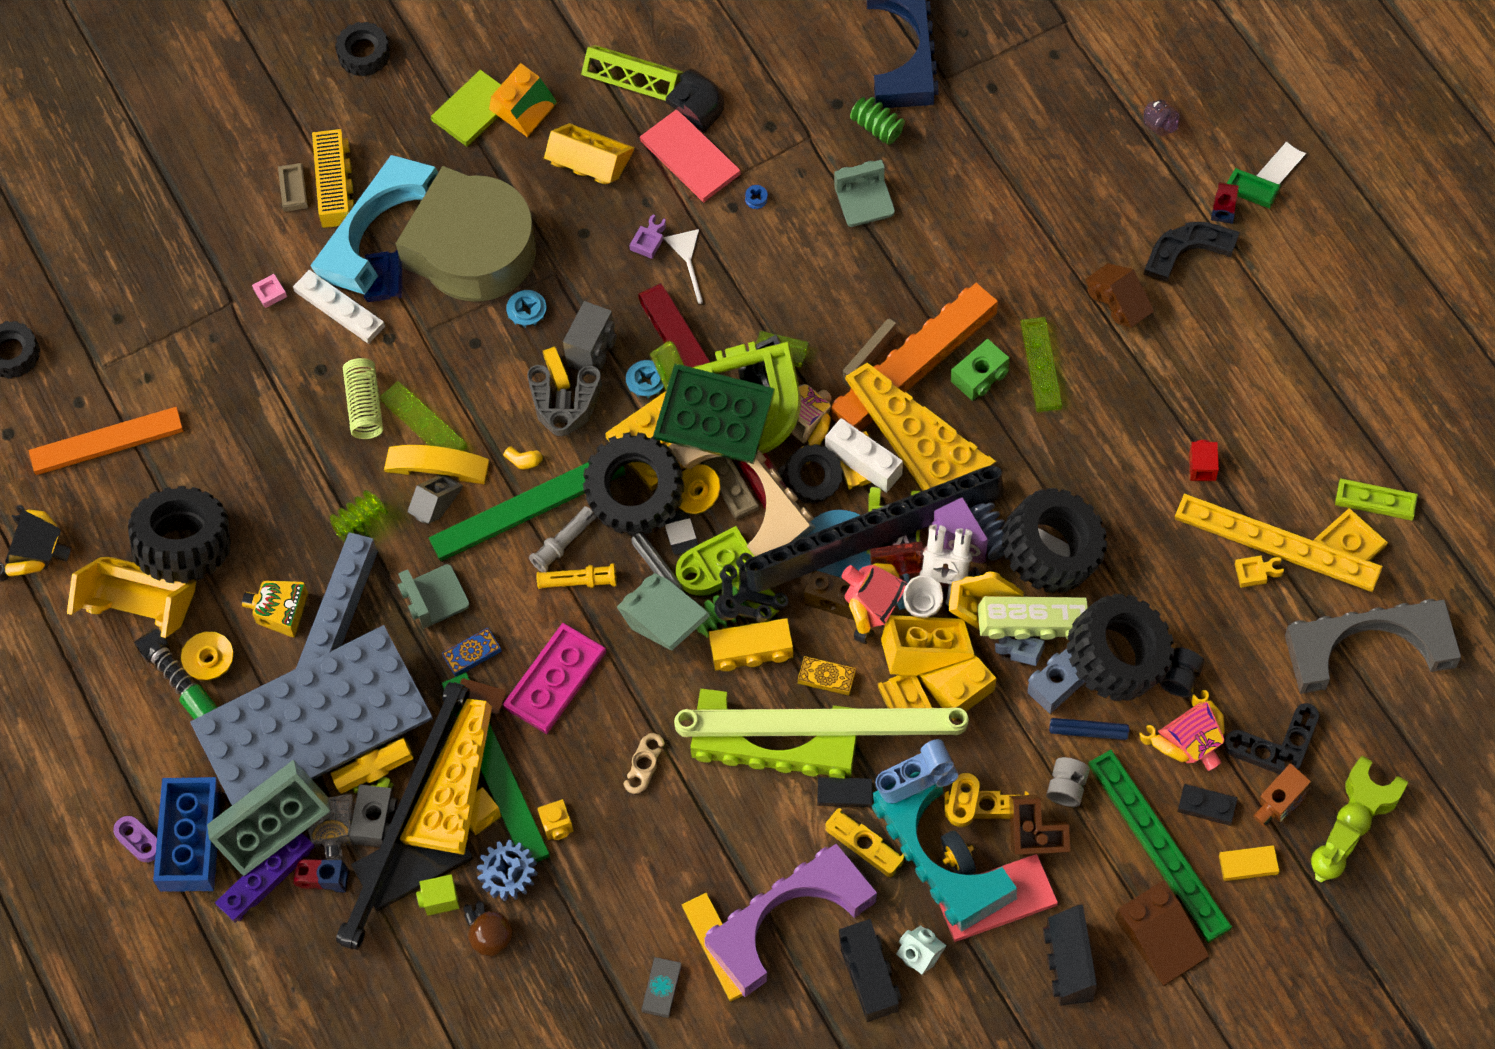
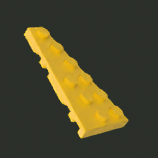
M869 363L846 375V381L923 491L996 463L993 458L986 456L978 450V447L971 441L968 442L957 434L956 430L925 406L922 407L914 401L913 397L907 392L904 393L893 385L890 379Z
M466 699L400 837V840L406 845L464 855L492 706L487 701Z

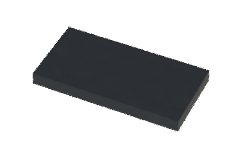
M401 841L374 903L376 912L420 889L419 881L442 877L473 860L467 846L463 855L406 845ZM379 849L351 864L362 886H364Z

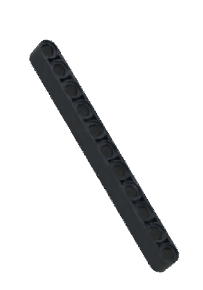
M996 466L983 467L751 557L745 562L748 587L755 592L765 591L932 525L935 510L960 498H963L969 509L978 504H987L997 500L1004 493L1002 471Z

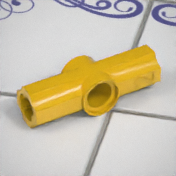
M403 737L385 747L375 748L357 757L355 761L331 772V776L336 788L342 794L365 782L371 783L382 778L390 770L414 759Z

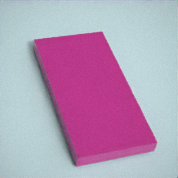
M562 623L505 700L503 708L543 733L548 734L607 652L606 648Z

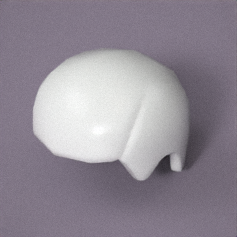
M919 575L912 578L906 585L903 593L905 608L911 615L918 618H928L935 615L943 602L942 586L931 576Z

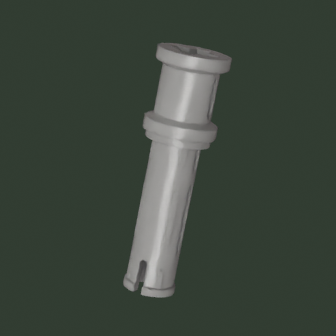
M584 506L554 538H547L544 541L545 545L535 554L532 553L529 556L531 563L539 571L547 572L548 566L556 558H561L564 554V549L596 519L595 514L591 516L593 511Z

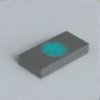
M654 957L641 1009L643 1013L669 1018L682 967L680 962Z

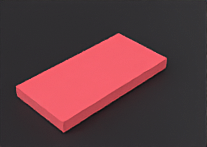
M678 110L673 111L640 136V141L703 203L741 175L740 169Z
M1037 854L1001 866L1017 887V900L961 932L957 925L952 926L945 916L944 912L946 909L942 903H939L954 942L1057 906L1058 902ZM998 868L992 869V870L987 871V872H984V873H988V872L994 871V870H996V869H998Z

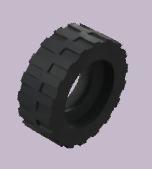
M356 22L353 25H348L337 36L335 48L342 68H345L346 72L353 73L356 76L373 75L375 72L382 70V67L388 63L390 47L387 35L376 24ZM359 41H371L375 46L374 52L366 57H355L351 52V48Z
M5 321L0 324V345L14 339L21 342L23 347L21 354L14 359L5 360L0 357V377L12 379V377L18 378L25 373L27 374L31 368L35 367L40 357L39 343L32 330L27 328L25 324L18 323V321Z
M817 444L813 446L805 445L803 448L796 450L786 461L785 469L783 470L784 484L803 503L810 502L811 504H816L819 501L822 502L833 495L839 488L838 485L842 481L841 473H843L840 466L841 462L836 458V454L833 451H829L825 446L821 447ZM816 462L823 467L825 478L820 485L809 486L803 482L800 471L805 463Z

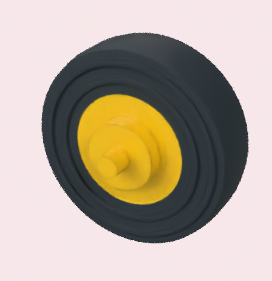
M955 830L941 836V843L946 856L943 859L944 864L949 863L957 874L974 875L976 867L971 851L974 850L973 846L968 847Z

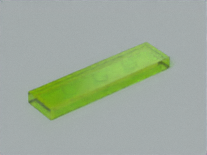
M1046 317L1020 320L1036 412L1062 409Z
M399 381L380 396V401L429 446L445 447L464 451L467 448L465 441Z

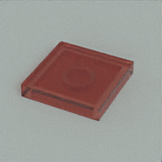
M919 541L873 548L870 550V565L875 563L892 564L899 576L920 573L923 567V544Z

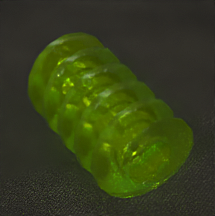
M365 490L363 498L360 496L354 498L355 505L351 502L346 504L347 511L343 508L338 509L339 517L335 514L329 516L334 531L344 543L346 541L345 535H348L349 532L354 533V529L361 533L363 532L362 523L371 527V517L379 521V511L385 515L388 514L384 504L374 493L372 494Z

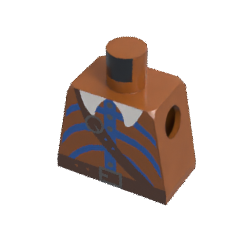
M1290 763L1260 796V805L1262 807L1253 817L1264 827L1273 818L1281 823L1310 795L1311 781ZM1275 800H1281L1283 802L1277 803L1275 802Z

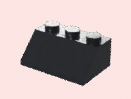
M1077 905L1048 917L1047 927H1043L1044 943L1050 944L1051 953L1047 954L1049 971L1054 970L1055 980L1051 981L1054 997L1059 998L1060 1006L1093 1002L1097 986L1083 905Z

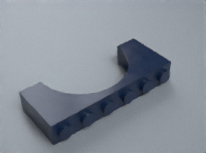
M866 0L867 9L889 11L905 19L914 28L920 42L913 57L903 66L888 73L874 75L875 105L879 102L883 104V108L934 105V95H938V81H933V75H936V60L931 61V55H934L935 52L934 40L929 41V35L933 34L932 20L927 21V15H931L930 1Z

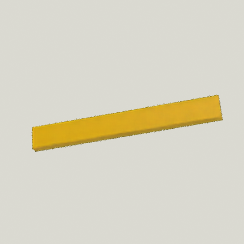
M1184 494L1175 514V520L1370 592L1374 591L1383 568L1381 565Z

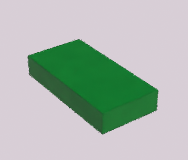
M1237 168L1234 169L1227 184L1239 186L1238 197L1269 209L1281 188L1279 184Z

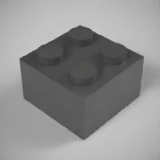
M586 301L583 302L563 340L568 367L579 371L585 366H594L597 369L603 368L606 362V353L609 348L614 347L617 339L611 310Z

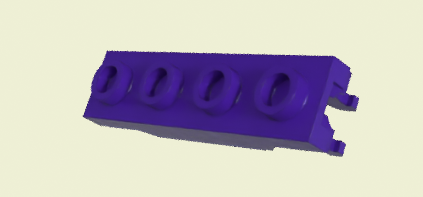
M300 833L246 875L242 876L215 902L216 906L227 914L234 923L241 921L243 915L250 908L260 903L296 868L298 861L310 855L314 844Z

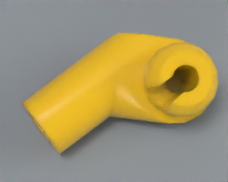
M512 446L508 447L503 454L504 457L521 470L536 467L543 460L541 452L537 450L519 453Z

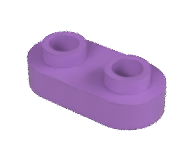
M132 816L120 818L114 825V835L117 840L139 861L151 862L155 860L157 838L136 818ZM129 829H133V830H134L131 835H129V836H126V835H125V833H126L127 830H129ZM145 847H152L150 852H143Z

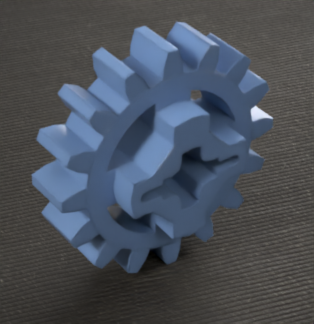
M508 840L506 846H503L500 841L497 842V849L495 850L489 846L487 849L490 854L488 856L481 855L480 857L484 861V865L477 866V869L483 873L478 876V880L484 883L482 888L486 892L490 891V895L493 898L500 894L503 901L507 900L508 895H511L516 900L517 892L519 891L526 894L525 886L534 885L530 877L537 875V871L531 868L537 863L534 858H530L532 853L529 849L524 850V846L521 843L514 847V843L511 840ZM509 854L517 855L521 859H512L509 857ZM506 863L510 866V868L508 869V878L504 874L506 873L507 868ZM493 882H503L506 887L498 886Z

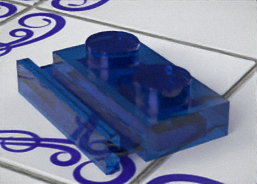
M395 250L393 253L386 251L366 254L365 259L369 261L378 275L364 295L366 302L388 300L395 296L402 298V263L398 250Z

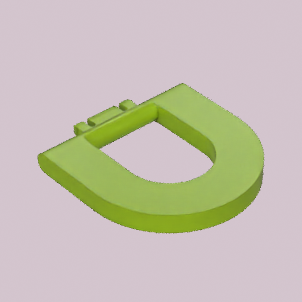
M753 341L748 343V352L746 345L742 344L725 349V358L720 350L715 352L717 361L692 367L719 374L755 363L765 362L769 386L775 389V394L758 449L762 454L773 450L784 442L793 431L800 414L801 394L789 342L757 350V345Z

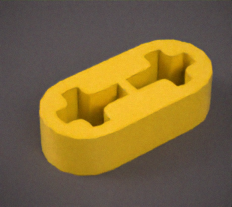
M551 347L543 350L546 365L557 391L570 389L566 372L556 348Z

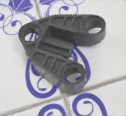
M535 365L528 370L527 377L537 418L551 433L556 436H566L589 421L602 387L600 371L596 367L585 366L579 371L577 387L575 388L574 409H570L572 392L566 391V389L556 392L555 409H552V383L547 367ZM537 373L546 375V379L539 383L533 381L532 377ZM587 374H593L597 378L595 382L588 384L583 381V377ZM557 423H568L563 428H557L554 426Z

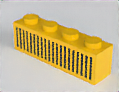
M341 129L313 132L320 221L323 228L340 226L354 207V200H350L349 194L354 193L352 179H348V173H352L350 158L346 159V153L350 152L349 140L343 137Z

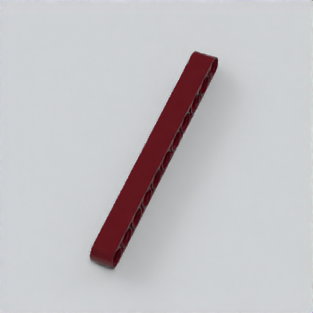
M661 283L638 294L642 308L676 364L696 367L710 363ZM764 453L763 455L766 458L764 464L769 470L773 468L776 471L768 456ZM735 460L766 510V494L760 477L749 464ZM781 480L780 484L786 489L784 482Z

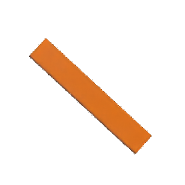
M173 407L30 449L29 455L35 475H39L184 432L178 409Z

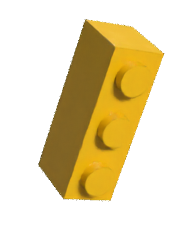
M787 618L709 631L715 671H732L740 666L756 667L763 662L773 661L780 663L788 660V658H793V646Z

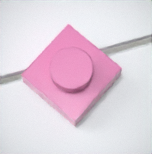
M274 274L252 285L264 308L287 297L286 292Z

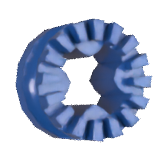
M760 185L750 186L746 190V204L752 209L762 208L767 203V190ZM752 194H760L761 200L757 198L752 200Z

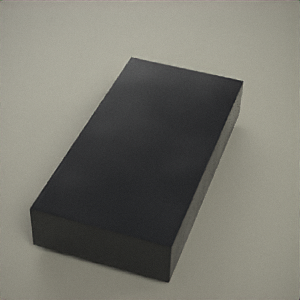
M818 777L817 806L871 807L872 779Z

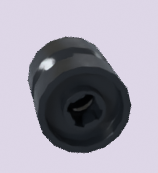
M1174 648L1171 669L1159 684L1170 694L1179 697H1190L1197 683L1195 677L1200 676L1205 660L1192 650Z

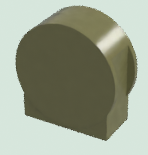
M445 166L441 167L396 242L403 269L428 278L437 289L450 297L473 302L495 299L511 292L528 276L536 257V240L531 213L523 196L511 185L499 179L488 176H467Z

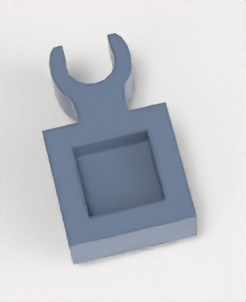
M1005 636L999 639V643H995L996 653L1011 654V660L1034 666L1037 665L1045 648L1044 640L1031 637L1014 640L1009 636Z

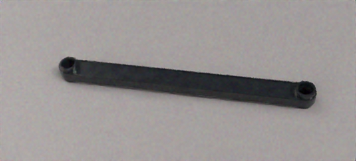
M448 682L442 696L444 703L350 918L347 923H342L337 933L336 943L341 944L343 947L359 950L364 941L366 933L364 926L401 844L400 837L435 766L459 708H462L466 699H469L470 688H467L465 685Z

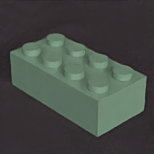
M292 760L207 824L209 840L244 876L330 812L328 797L297 762Z

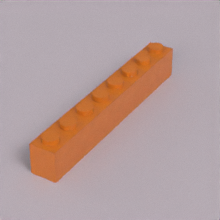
M975 283L970 288H965L959 294L958 299L952 304H946L937 317L934 319L930 318L924 324L922 330L917 334H911L901 348L891 351L887 359L881 365H875L874 368L890 379L892 384L901 391L907 392L997 314L998 301L978 283ZM852 388L844 397L839 396L832 404V419L836 423L842 418L859 431H862L873 421V418Z

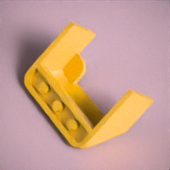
M100 557L72 574L67 614L72 615L82 608L91 614H101L102 611L109 608L154 618L155 624L160 627L161 637L166 638L182 626L195 592L196 580L192 579L189 580V583L182 584L181 581H174V584L166 583L164 579L159 581L152 578L151 574H145L134 562L112 557Z

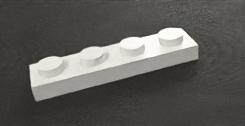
M308 270L293 286L294 292L368 344L385 327L381 319L311 270Z

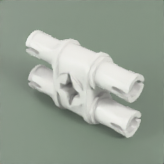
M930 525L928 544L922 552L924 560L920 575L931 576L938 582L949 584L946 604L949 606L952 582L968 577L969 565L972 561V555L969 552L972 531L966 529L964 539H962L963 528L956 529L954 550L943 549L946 528L940 525L938 535H936L937 525ZM943 564H948L949 569L944 568Z

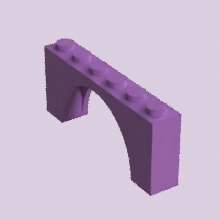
M837 844L830 848L824 847L816 854L814 860L808 864L807 862L800 864L794 870L793 875L787 879L784 877L773 884L772 890L765 895L763 893L758 894L751 900V905L744 910L738 909L734 911L723 925H715L707 931L706 937H704L705 947L744 997L767 982V972L759 960L755 939L761 922L777 905L797 897H819L840 905L855 918L876 903L877 892Z

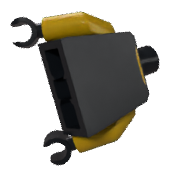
M18 505L16 510L20 515L11 516L18 526L5 563L8 564L5 566L0 562V581L7 580L9 576L25 575L47 569L52 557L67 562L72 548L57 543L61 530L45 511L25 510L22 505Z

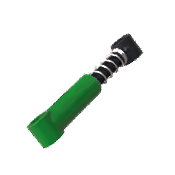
M156 627L134 641L136 648L148 663L151 662L154 665H158V670L164 672V678L169 679L170 685L176 688L177 694L181 695L179 702L193 719L218 708L203 687L192 683L189 680L190 676L185 675L184 668L178 666L177 660L174 661L169 650L171 648L164 637H161V632Z

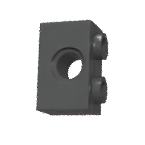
M359 785L349 835L353 845L381 847L391 824V815L396 813L398 799L394 797L391 788ZM372 814H381L379 819L374 821L369 820V817Z

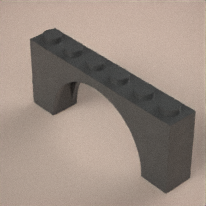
M1427 599L1420 604L1414 605L1402 603L1390 609L1378 607L1366 613L1349 612L1335 618L1324 616L1311 622L1299 620L1288 625L1285 634L1300 694L1326 690L1330 680L1328 660L1331 652L1342 640L1362 631H1386L1404 638L1422 654L1430 672L1457 668L1461 659L1445 600Z

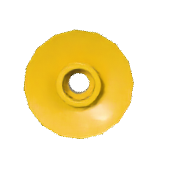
M698 464L691 470L686 468L682 471L684 492L681 495L683 500L679 508L686 513L692 514L704 512L712 507L718 499L721 489L720 478L716 471L707 465ZM703 488V491L698 495L699 490Z
M202 632L187 641L182 649L181 662L184 670L191 677L197 680L210 681L219 678L228 671L233 662L234 652L231 643L225 636L217 632ZM213 657L211 662H205L206 658Z

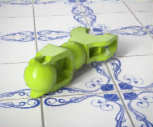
M1364 756L1359 758L1345 783L1349 803L1339 810L1337 821L1326 845L1320 846L1313 852L1311 865L1317 881L1323 882L1337 878L1345 871L1346 859L1354 850L1360 837L1369 831L1372 818L1375 815L1386 814L1395 809L1408 781L1397 776L1390 785H1377L1370 779L1368 774L1372 761Z

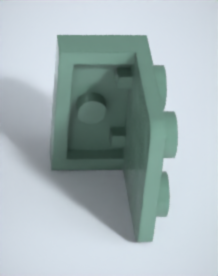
M882 160L867 161L862 165L844 167L834 172V187L845 220L850 227L889 218L894 215L895 210L884 181L885 167Z
M448 564L415 579L412 578L408 569L398 573L401 583L397 584L403 599L408 597L411 605H408V609L414 620L419 619L423 629L469 608V601L452 567Z

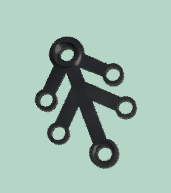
M742 553L736 560V565L739 568V592L733 596L732 581L738 574L736 568L732 565H725L719 573L722 580V596H719L715 601L714 611L721 620H733L739 615L756 619L762 623L766 622L772 615V611L768 606L781 611L788 604V598L783 593L778 592L771 596L749 589L745 563L743 562V560L747 561L752 557L749 553ZM748 601L761 605L755 609L741 604Z

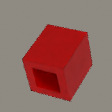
M1209 440L1191 442L1189 451L1190 481H1216L1219 470L1218 442H1210Z

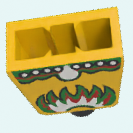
M264 581L258 594L244 593L242 607L253 609L252 615L258 625L295 638L309 593L304 582Z

